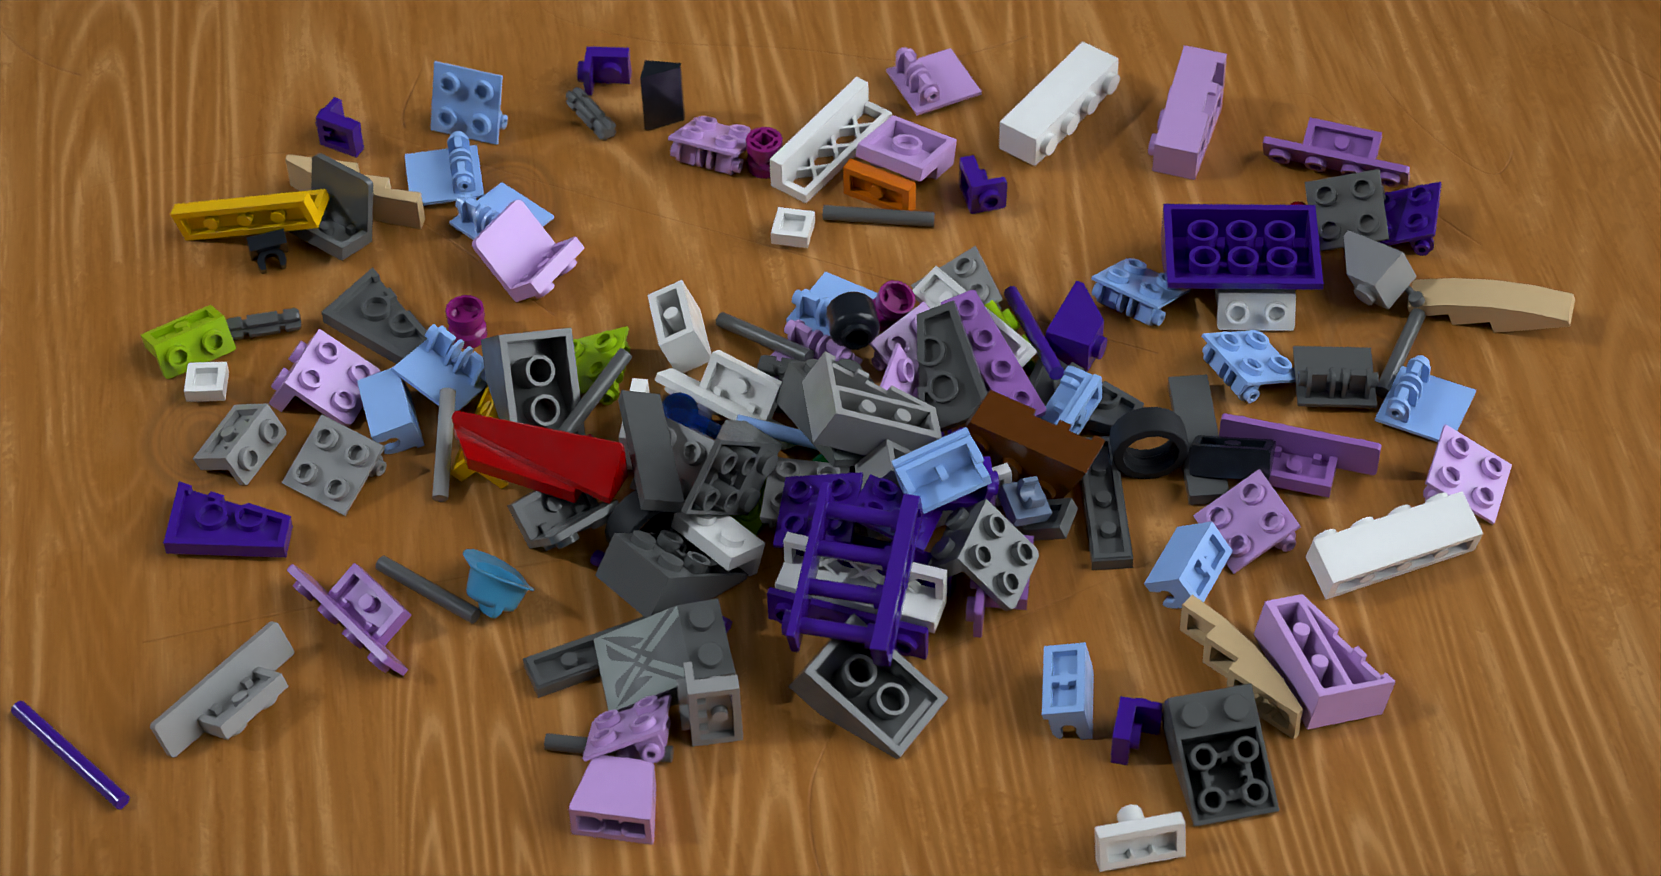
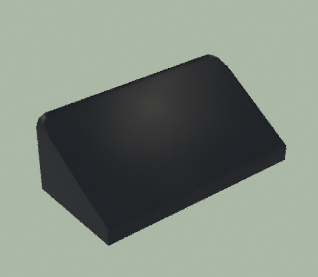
M645 60L640 77L645 130H653L684 121L685 109L681 63Z
M1197 435L1190 446V475L1246 479L1260 469L1266 479L1269 480L1276 441L1272 439Z

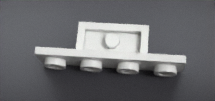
M721 350L712 352L701 382L673 368L658 372L655 377L656 382L665 386L664 390L667 393L679 398L687 397L697 402L698 408L708 414H720L730 420H736L737 415L740 414L783 425L772 419L778 405L776 399L782 381ZM778 441L781 444H783L780 450H786L787 448L789 449L794 446H797L794 444Z

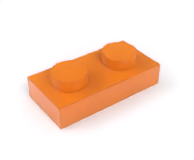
M851 158L844 165V194L883 209L908 211L916 209V182Z

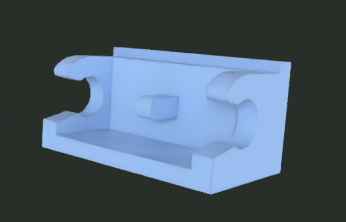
M1067 366L1063 372L1065 375L1060 380V385L1045 406L1046 414L1040 418L1057 425L1059 420L1071 424L1069 431L1079 435L1102 399V377L1097 374L1092 375L1074 366Z
M392 368L357 381L371 438L378 443L385 442L390 438L398 439L396 442L384 445L385 454L398 453L415 446L417 448L425 446L410 389L402 378L391 371Z
M967 427L891 461L902 492L919 495L924 514L992 483L990 475L982 463L984 461L983 456Z
M1213 522L1178 526L1144 585L1150 592H1170L1174 597L1169 596L1163 602V606L1168 608H1182V604L1192 594L1204 602L1233 550Z
M1086 642L1044 646L1043 720L1048 719L1052 734L1059 739L1063 737V726L1066 725L1074 726L1081 740L1093 739L1094 669Z

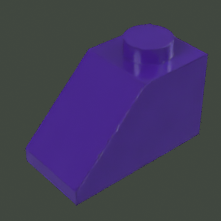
M1079 281L1074 283L1046 330V339L1058 360L1067 365L1073 362L1082 367L1085 372H1088L1095 358L1100 360L1104 355L1107 337L1103 336L1104 319L1084 283Z

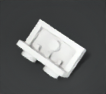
M1215 289V298L1218 306L1217 327L1219 330H1294L1296 310L1295 289Z
M682 511L681 513L674 514L671 527L727 571L739 566L748 576L757 574L765 542L731 516L685 514Z

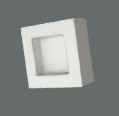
M778 207L771 230V244L808 248L815 225V211Z
M227 362L188 363L184 386L186 402L225 401L229 378Z

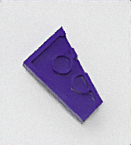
M179 482L163 544L167 554L287 557L293 523L289 515L251 503L238 505L225 501V497L222 494L210 491L206 495L193 491L192 485Z

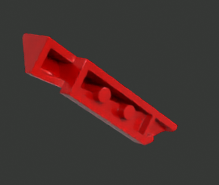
M457 410L452 415L455 437L460 443L464 460L470 470L573 503L577 501L582 492H585L610 504L628 477L625 447L620 442Z

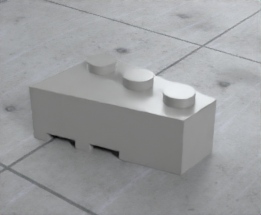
M824 351L802 381L812 440L815 444L866 456L885 439L914 451L942 438L935 407L892 385L886 390L868 381L869 373L859 368L853 373L835 364L836 357Z

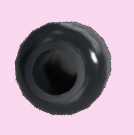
M846 292L832 299L827 306L826 319L829 333L833 342L837 345L851 350H859L869 345L878 335L880 324L876 306L868 295L860 292Z

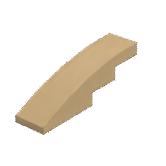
M287 154L285 161L290 185L299 191L311 190L312 157ZM338 161L360 173L358 163ZM365 175L373 182V220L422 229L425 214L421 192L391 189L390 178Z
M1464 278L1413 280L1411 288L1414 291L1422 292L1425 302L1419 307H1412L1408 300L1407 308L1409 313L1415 308L1421 309L1425 312L1426 316L1448 314L1452 325L1490 322L1493 332L1498 333L1570 327L1575 297L1572 293L1545 287L1498 280Z
M1192 594L1182 604L1180 631L1204 646L1202 662L1227 678L1226 688L1251 683L1258 716L1292 739H1295L1299 735L1303 709L1281 675L1258 648L1227 619Z

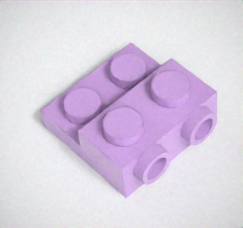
M892 115L857 144L856 157L868 161L875 167L886 168L899 173L906 179L921 182L924 178L937 179L953 165L957 139Z

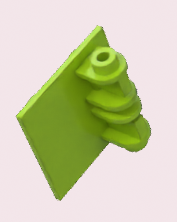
M628 326L573 339L580 394L586 393L620 348L630 353V347L626 341L629 331ZM626 367L599 401L600 403L610 405L618 399L620 393L619 384L623 381Z

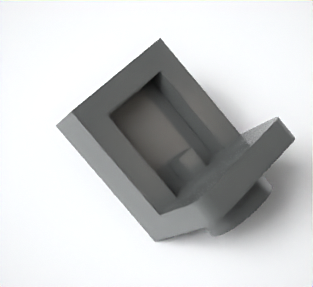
M1072 498L1047 499L1052 511L1047 521L1016 527L1023 535L1034 536V541L1066 539L1078 508Z

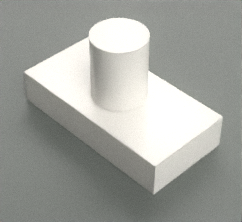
M1127 805L1117 813L1118 823L1095 827V855L1100 872L1186 856L1185 821L1181 812L1145 818L1139 806Z

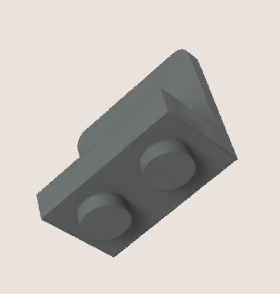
M318 153L312 157L311 190L326 189L330 195L318 228L287 232L343 261L372 242L373 182L367 176L322 153Z
M534 490L507 505L529 549L543 546L545 551H548L555 547L560 549L575 542L580 538L577 533L578 531L581 532L590 527L594 530L607 524L611 512H613L619 502L615 499L610 504L605 502L598 503L595 497L582 492L577 501L573 503Z
M987 499L966 508L959 507L955 509L946 519L945 524L947 527L941 539L931 550L932 558L928 566L947 570V578L964 571L1004 611L1014 609L1039 558L1037 548Z

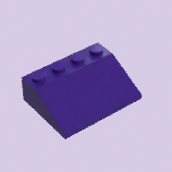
M1163 204L1161 252L1167 288L1323 290L1316 205Z

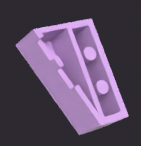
M1184 45L1173 84L1169 89L1165 110L1162 109L1159 116L1158 134L1153 133L1150 139L1148 155L1153 156L1152 171L1193 180L1196 179L1222 109L1227 54Z
M1303 594L1265 601L1254 636L1270 664L1281 675L1302 707L1301 720L1307 730L1383 714L1396 681L1387 673L1380 675L1365 661L1367 654L1358 646L1352 649L1337 634L1339 628Z

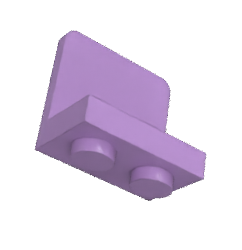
M521 200L511 202L472 241V247L515 302L533 296L536 299H540L548 294L555 286L552 281L558 275L562 276L574 268L577 264L575 258L585 249L576 236L555 243Z
M319 329L308 344L301 340L293 350L288 360L294 364L290 370L283 367L273 381L271 387L276 392L268 404L282 412L292 398L297 396L328 418L349 427L363 407L357 381L381 371Z

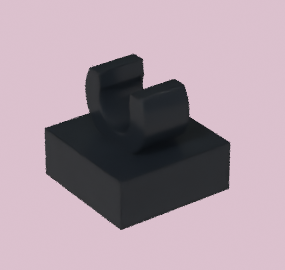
M284 228L247 237L251 261L257 260L258 269L262 274L267 273L265 261L270 257L277 258L281 269H286L287 260L285 253L288 252V245Z

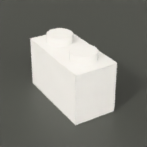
M680 280L647 295L659 347L673 369L685 373L708 363L712 354L701 310L684 282Z

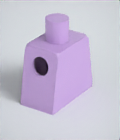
M635 744L618 749L616 757L601 755L591 759L569 805L568 810L572 834L653 845L656 808L655 769L653 763L641 760L642 758Z

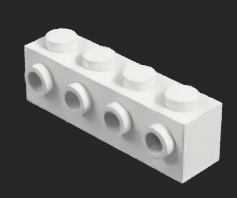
M1081 42L1000 121L999 149L1034 166L1046 155H1051L1056 149L1057 144L1066 135H1071L1077 128L1078 123L1087 114L1091 115L1096 110L1098 104L1108 94L1111 95L1116 90L1120 81V76L1118 75L1119 58L1085 42Z
M1463 491L1449 496L1444 492L1436 494L1427 499L1424 504L1412 508L1410 505L1399 506L1393 509L1388 516L1376 520L1373 517L1360 519L1351 528L1339 532L1335 529L1323 531L1314 537L1306 559L1325 599H1329L1474 551L1483 532Z

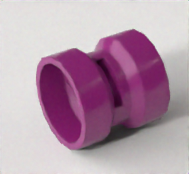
M759 127L747 134V168L755 177L770 178V158L783 147L781 133L776 129Z
M893 280L885 282L873 299L880 324L879 331L884 332L914 308L916 302L915 294L905 283Z
M462 295L450 300L446 305L445 313L449 324L448 331L456 337L454 344L459 339H462L464 341L462 349H466L468 346L472 348L480 346L481 339L487 338L488 334L482 301L471 295Z

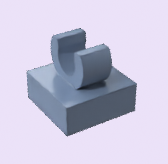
M1037 476L1022 478L1018 482L1002 484L998 490L997 495L1006 517L1015 527L1045 522L1052 514Z

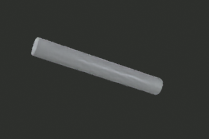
M442 388L439 398L432 499L438 502L447 501L449 495L453 439L452 415L455 411L456 391L452 388Z

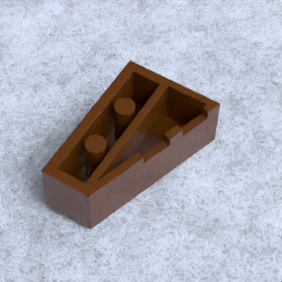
M990 390L974 409L964 425V428L967 427L982 456H990L992 467L1008 463L1012 471V482H1018L1022 478L1037 476L1046 499L1064 498L1087 473L1106 440L1094 435L1092 440L1075 434L1069 431L1071 424L1059 420L1057 425L1035 416L1036 409Z

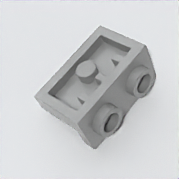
M268 403L234 405L193 457V460L200 470H229L239 485H248L284 438L287 431Z
M692 661L683 662L685 678L677 679L679 711L682 731L690 730L692 746L743 740L738 675L712 676L706 679L694 680Z

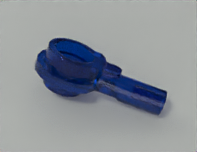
M682 392L673 393L664 399L662 405L666 417L688 428H694L716 440L722 425L699 414L698 405L690 395Z

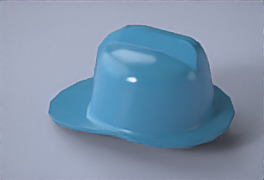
M475 549L463 551V556L470 566L466 588L467 595L477 601L481 612L490 618H497L502 611H514L527 591H534V588L528 585L523 576L503 560Z

